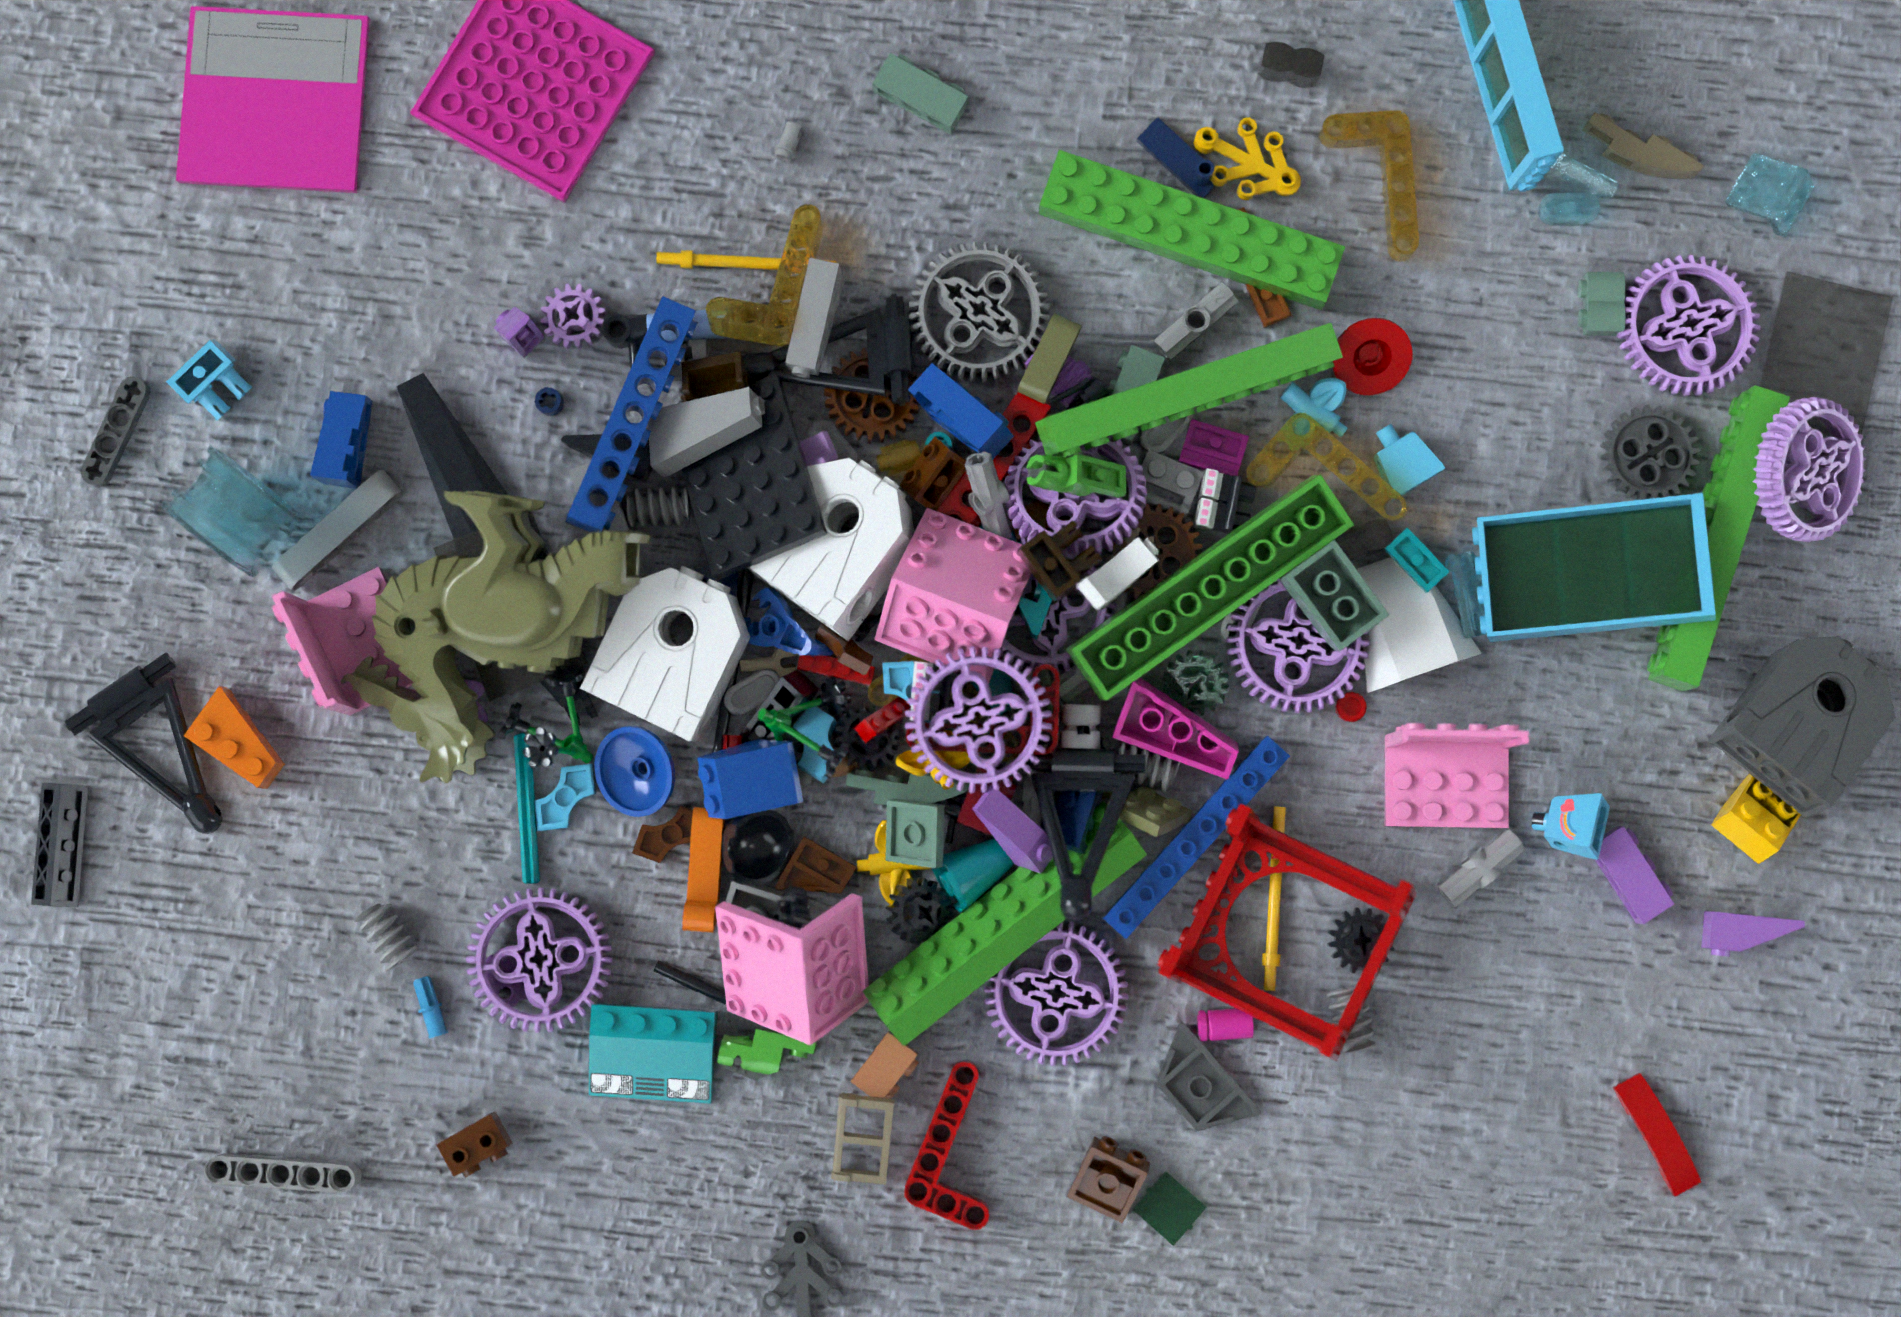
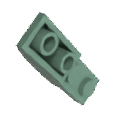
M855 769V775L848 773L846 780L847 787L874 791L873 803L886 806L887 800L890 799L929 804L939 803L969 791V783L965 782L962 791H958V780L953 779L954 786L949 790H944L941 784L934 782L930 773L922 777L910 773L908 784H902V777L885 775V780L873 778V772Z

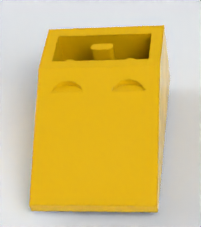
M1749 773L1722 806L1711 826L1760 864L1780 850L1801 814Z

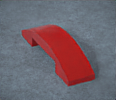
M1637 1073L1612 1087L1626 1113L1632 1117L1660 1167L1658 1170L1673 1197L1700 1184L1701 1179L1682 1139L1642 1074Z

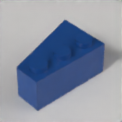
M933 363L908 389L933 421L976 453L987 452L991 454L993 460L1014 437L1007 427L1009 421L998 411H995L993 414L988 410L989 407L983 400L977 396H971L965 387L959 382L953 381Z
M330 391L329 399H326L324 402V419L310 473L311 477L324 485L355 489L361 485L373 403L368 396Z

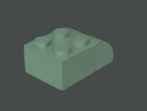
M1335 540L1279 579L1321 637L1338 652L1389 616V613Z

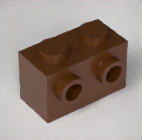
M934 436L932 441L924 447L921 456L913 467L905 473L900 486L914 500L929 509L937 511L965 473V463L967 460L954 448Z
M495 1111L441 1141L436 1146L453 1177L462 1173L464 1178L481 1169L478 1163L489 1158L491 1162H494L508 1154L506 1147L513 1144ZM488 1135L492 1138V1143L488 1141ZM461 1151L464 1153L465 1158L461 1156Z

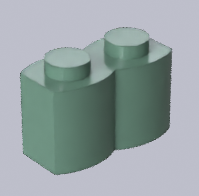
M1587 272L1583 276V280H1579L1577 287L1578 298H1582L1583 309H1580L1578 312V327H1583V336H1617L1618 333L1625 331L1624 272Z

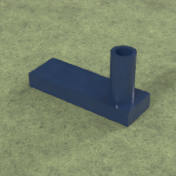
M1158 117L1137 138L1136 142L1195 196L1205 199L1216 187L1211 182L1214 172L1213 163L1210 160L1203 159ZM1215 173L1218 179H1223L1221 174Z

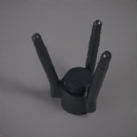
M1095 376L1090 380L1086 377L1079 384L1050 398L1048 402L1049 404H1054L1080 391L1077 394L1079 399L1064 410L1066 411L1082 404L1108 397L1109 392Z

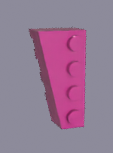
M1139 677L1130 684L1114 727L1112 738L1228 780L1239 752L1238 742Z

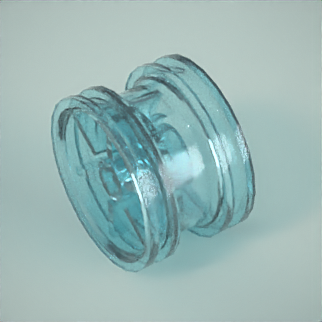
M210 445L206 449L210 456L207 459L200 457L196 461L202 468V473L187 491L174 488L171 491L174 499L171 502L164 500L161 506L171 517L210 549L247 575L255 578L259 573L255 567L258 564L265 566L269 561L264 556L263 550L278 532H285L291 535L294 531L290 526L292 522L300 523L304 518L250 472Z

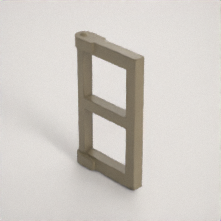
M840 1093L838 1096L839 1105L831 1178L836 1181H855L886 1185L894 1099ZM847 1106L885 1110L883 1136L844 1132ZM843 1143L882 1147L880 1171L873 1172L841 1168Z

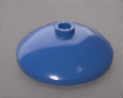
M624 726L610 732L600 743L595 756V776L602 795L612 807L625 815L643 817L653 814L665 806L674 789L675 767L667 746L656 734L640 726Z

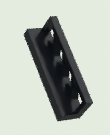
M42 783L31 905L78 907L88 786ZM54 790L53 803H51V802H52V791Z

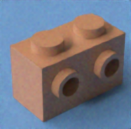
M888 1031L850 1082L870 1097L892 1099L900 1088L896 1084L903 1074L909 1077L919 1062L915 1060L918 1052L909 1045L903 1046L892 1032Z

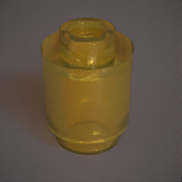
M905 439L880 447V454L876 455V461L881 473L886 471L888 476H892L912 468L921 456L916 440L908 442Z

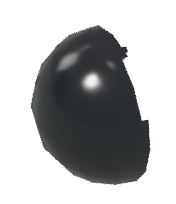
M765 810L735 817L726 826L721 842L723 861L728 872L743 884L760 885L770 882L782 873L792 857L795 846L794 830L791 829L787 819L775 810Z

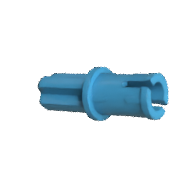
M425 976L416 979L413 985L421 1008L418 1012H422L429 1039L448 1033L440 1006L443 1005L438 1003L431 978Z

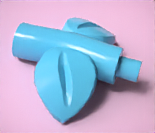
M1337 378L1321 379L1315 382L1309 395L1293 381L1284 390L1280 399L1296 412L1289 417L1285 425V437L1289 448L1293 452L1300 451L1310 445L1317 437L1318 428L1328 434L1333 431L1339 437H1342L1348 427L1339 421L1341 417L1333 412L1341 406L1346 396L1347 388L1343 380Z

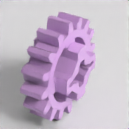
M569 283L565 284L564 292H561L556 287L554 289L556 297L546 296L545 298L549 303V307H541L540 309L542 313L547 315V317L540 319L542 325L549 326L544 331L548 337L554 335L552 341L556 345L563 341V345L567 350H569L572 343L575 344L578 350H581L582 342L584 341L590 346L593 345L591 337L593 335L596 337L602 336L598 331V326L602 327L604 320L600 317L607 314L605 308H598L602 304V300L600 297L592 299L594 291L591 288L584 293L581 284H578L575 290H572ZM576 298L574 301L571 302H563L567 299ZM589 306H591L593 311L592 322L587 318ZM555 311L560 316L557 328L554 322ZM570 313L574 315L577 313L579 319L577 321L575 319L570 320L568 315ZM583 331L581 334L571 335L573 332Z

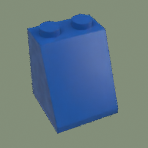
M756 739L697 757L699 764L698 775L703 785L704 806L708 812V817L729 819L803 802L793 742Z

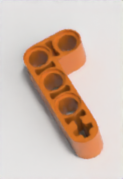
M703 807L693 808L687 900L684 904L682 929L684 931L714 933L717 927L716 906L719 905L721 842L725 819L708 817V812Z

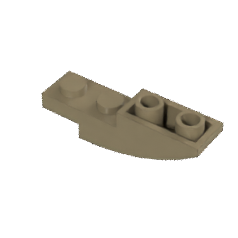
M1594 112L1582 129L1607 145L1601 156L1632 171L1660 178L1690 179L1694 178L1704 167V165L1698 162V158L1695 155L1686 151L1681 152L1673 147V143L1666 137L1652 134L1646 142H1643L1636 132L1622 129L1615 124L1614 119L1606 114Z

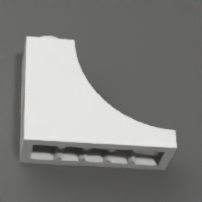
M1137 537L1104 566L1080 582L1077 587L1097 610L1104 609L1160 561L1155 556L1159 553V550L1148 538L1142 541L1140 537Z

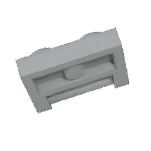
M1148 450L1142 464L1146 483L1184 499L1180 505L1147 492L1145 497L1146 504L1155 508L1158 504H1161L1162 510L1165 512L1170 507H1173V515L1178 516L1184 513L1182 522H1185L1204 472Z

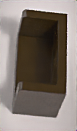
M741 351L681 362L682 390L687 401L749 387L748 369Z

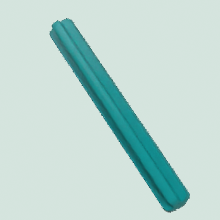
M519 733L514 735L522 881L524 884H536L540 882L534 804L533 768L529 766L531 758H525L523 755L524 748L530 747V745L524 742L526 734Z

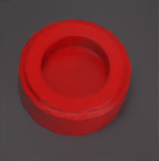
M1347 692L1343 698H1338L1335 709L1338 717L1343 721L1349 723L1356 722L1365 715L1367 710L1366 701L1359 693Z

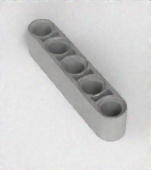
M384 470L377 471L278 558L273 564L272 569L292 591L299 589L402 497L403 491Z
M223 1153L214 1156L206 1162L204 1167V1174L207 1180L214 1184L343 1193L355 1188L362 1178L359 1166L348 1161ZM219 1160L225 1162L228 1167L226 1176H221L217 1172L216 1166ZM249 1163H254L258 1167L259 1173L256 1179L251 1178L247 1173ZM280 1165L286 1166L289 1170L287 1181L280 1179L277 1170ZM310 1167H314L319 1171L320 1180L318 1183H314L309 1179L308 1171ZM341 1169L347 1170L350 1173L351 1181L349 1185H344L340 1182L338 1175Z

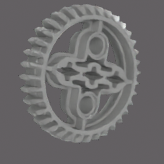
M974 241L972 242V250L967 251L966 245L962 243L960 244L961 253L956 254L955 249L951 247L949 248L950 257L948 259L943 253L938 255L941 262L940 265L933 260L929 262L933 272L926 269L921 271V275L926 281L921 279L915 281V285L922 291L912 290L911 296L919 301L909 302V308L918 311L910 313L909 320L919 321L911 326V332H921L914 340L916 343L926 342L921 346L920 351L922 354L930 350L932 351L928 356L930 363L939 358L937 367L941 370L947 364L949 366L947 369L948 376H952L956 369L959 370V380L964 379L965 373H970V382H975L976 374H982L981 380L984 383L987 382L988 373H992L995 381L999 380L998 371L1000 370L1003 371L1006 377L1010 376V365H1012L1014 370L1019 371L1021 366L1018 360L1020 359L1025 363L1029 359L1026 352L1032 355L1035 353L1037 348L1033 343L1038 345L1042 338L1037 333L1044 334L1047 328L1040 323L1050 321V316L1041 312L1050 310V304L1040 303L1048 298V292H1038L1044 287V282H1033L1037 279L1039 273L1037 270L1029 274L1027 273L1031 268L1029 261L1025 262L1022 266L1019 265L1022 260L1021 254L1011 259L1012 249L1007 248L1005 253L1001 254V245L996 244L994 251H990L989 242H984L983 250H977L978 245ZM972 261H987L1005 267L1004 271L993 270L987 272L976 286L960 277L941 279L952 268ZM1013 274L1021 280L1031 301L1032 318L1025 337L1021 336L1022 326L1020 320L1005 308L1015 293V284L1011 277ZM994 282H1000L1005 286V291L1000 294H994L989 290V286ZM934 287L938 288L937 299L944 310L954 316L944 331V341L948 347L946 350L933 337L927 319L928 300ZM957 290H960L961 298L955 297L951 300L949 291L955 293ZM992 304L997 305V313L992 310ZM981 307L985 308V316L982 314L978 315V317L974 316V308L977 310L981 309ZM961 311L967 314V320L962 319ZM1006 324L1009 325L1010 333L1003 332L1002 335L998 333V325L1000 327H1004ZM958 330H965L970 334V338L966 342H958L953 336ZM983 338L998 347L1018 345L1006 357L989 363H970L954 357L955 353L966 354L972 352Z

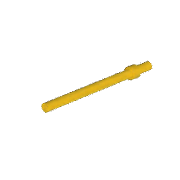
M681 250V253L657 252L656 255L657 264L680 265V268L693 269V266L807 271L809 259L694 254L693 250ZM824 260V261H829V262L837 263V261Z
M1274 807L1273 828L1285 833L1286 807ZM1271 858L1270 866L1275 867L1280 860ZM1282 873L1270 875L1266 951L1262 953V965L1265 966L1263 990L1276 991L1277 966L1280 967L1281 954H1278Z

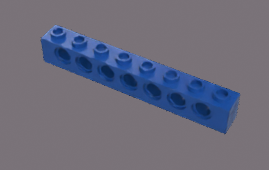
M664 296L661 297L569 510L566 523L590 533L601 532L603 528L609 531L616 513L611 512L615 501L621 503L628 487L622 484L627 473L633 475L640 459L634 456L638 446L645 447L651 430L646 429L650 418L656 420L663 403L658 401L661 392L668 393L675 376L670 374L673 364L680 366L686 349L681 347L685 337L692 338L698 322L693 320L696 310ZM671 330L676 334L677 339L667 341L662 337L661 332ZM659 357L663 359L665 366L663 368H655L650 364L649 359ZM648 384L652 387L654 393L649 396L642 395L638 391V386ZM636 411L641 415L642 421L632 423L626 418V413ZM619 438L626 439L630 444V448L626 451L618 450L614 445V441ZM613 466L617 469L619 475L616 478H607L602 473V468ZM600 493L606 498L607 503L603 506H595L591 502L590 496Z
M1269 736L1263 737L1230 774L1228 780L1226 779L1193 815L1190 821L1184 825L1105 913L1102 919L1124 939H1127L1227 827L1225 823L1233 808L1237 810L1240 803L1246 806L1290 755Z

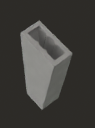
M809 258L785 362L788 369L792 370V374L795 376L809 378L810 374L819 375L845 282V277L839 263Z
M747 387L662 407L657 419L650 418L648 423V430H651L649 436L651 467L662 477L669 476L761 428L762 415L765 413L762 398L758 397Z

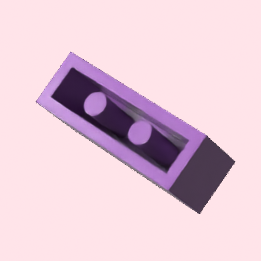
M1617 826L1604 834L1599 859L1595 861L1635 923L1645 924L1674 905L1670 898L1673 896V893L1666 882L1663 880L1659 881L1653 872L1656 870L1653 861L1648 855H1642L1636 846L1639 844V841L1632 830L1629 828L1625 829L1624 826Z

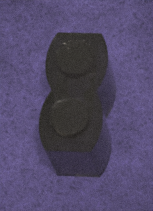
M1268 42L1265 44L1261 56L1258 75L1272 82L1287 80L1292 85L1301 88L1316 87L1321 76L1325 55L1311 48L1294 49L1286 43Z
M1374 519L1362 525L1358 530L1345 531L1334 540L1352 563L1362 555H1371L1383 550L1394 540V537L1386 519Z

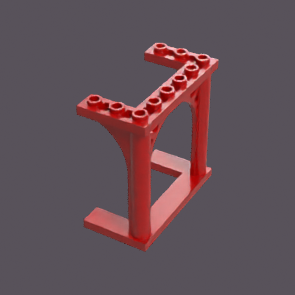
M1240 803L1238 809L1233 808L1227 817L1225 825L1229 826L1227 832L1233 840L1230 845L1227 843L1224 845L1219 856V860L1222 863L1217 872H1211L1205 887L1209 890L1204 900L1199 898L1192 911V915L1195 916L1191 927L1186 926L1183 929L1178 941L1182 944L1181 947L1178 948L1171 945L1169 950L1164 949L1157 962V966L1160 967L1158 973L1178 984L1184 982L1319 1049L1318 1053L1337 1062L1417 893L1412 884L1402 879L1398 887L1261 823L1252 808ZM1249 851L1257 852L1261 858L1262 866L1258 872L1253 873L1246 867L1245 856ZM1267 852L1273 855L1272 859L1280 860L1278 865L1275 867L1269 866ZM1287 862L1293 864V866H1287ZM1238 866L1245 874V878L1241 883L1234 881V877L1238 878ZM1276 873H1299L1321 881L1390 914L1337 1026L1255 987L1239 973L1233 964L1226 943L1228 916L1239 895L1255 881ZM1227 888H1229L1231 894L1226 893ZM1223 899L1229 901V905L1226 908L1220 905ZM1216 911H1218L1219 913H1221V914H1219V915L1214 916L1215 913H1216ZM1210 926H1218L1219 931L1215 937L1204 938L1205 935L1212 931ZM1210 943L1219 945L1220 953L1216 958L1212 960L1200 958L1199 951L1204 945ZM1222 962L1226 963L1227 965V971L1225 974L1222 973L1219 968L1217 969V972L1211 969L1212 967L1218 966ZM1234 976L1237 979V982L1232 980L1231 977Z

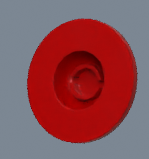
M1384 318L1360 320L1344 330L1337 339L1343 357L1334 360L1335 367L1332 368L1336 378L1343 380L1346 383V388L1353 393L1359 395L1384 393L1399 384L1409 371L1413 356L1411 341L1406 332L1391 320Z

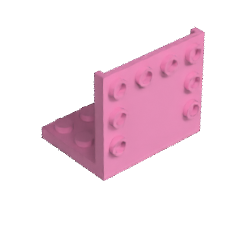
M927 508L892 576L874 640L931 663H935V660L939 658L943 664H948L949 661L946 658V654L949 652L954 660L960 659L958 655V649L960 648L963 649L964 656L969 657L970 647L973 646L976 649V656H982V647H988L987 656L993 657L995 649L1001 650L1009 623L1032 574L1018 555L1022 544ZM975 665L970 666V670L980 673L989 684L994 667Z
M376 567L309 601L285 591L272 596L275 602L272 610L280 623L283 621L288 630V633L285 634L286 640L293 651L297 649L302 659L298 662L299 667L305 678H311L315 689H312V694L320 707L324 706L328 710L352 715L371 706V704L365 702L360 697L358 691L353 690L350 682L341 684L343 676L353 673L357 666L368 656L374 657L372 667L388 664L390 668L386 678L398 676L397 685L408 688L413 684L412 680L399 671L400 666L383 655L385 650L373 637L376 635L371 616L376 615L375 595H381L388 583L380 567Z
M1407 723L1406 725H1401V727H1396L1395 732L1385 735L1384 826L1509 828V749L1529 744V731H1519V725H1500V727L1488 729V725L1470 724L1469 730H1456V724H1437V729H1425V724Z
M851 893L800 930L725 901L716 906L728 1012L812 1045L869 1002L862 992L869 986L861 896Z

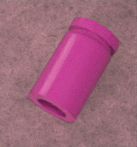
M1236 1008L1208 1010L1207 1012L1200 1010L1197 1015L1198 1036L1200 1041H1207V1039L1217 1041L1253 1038V1017Z

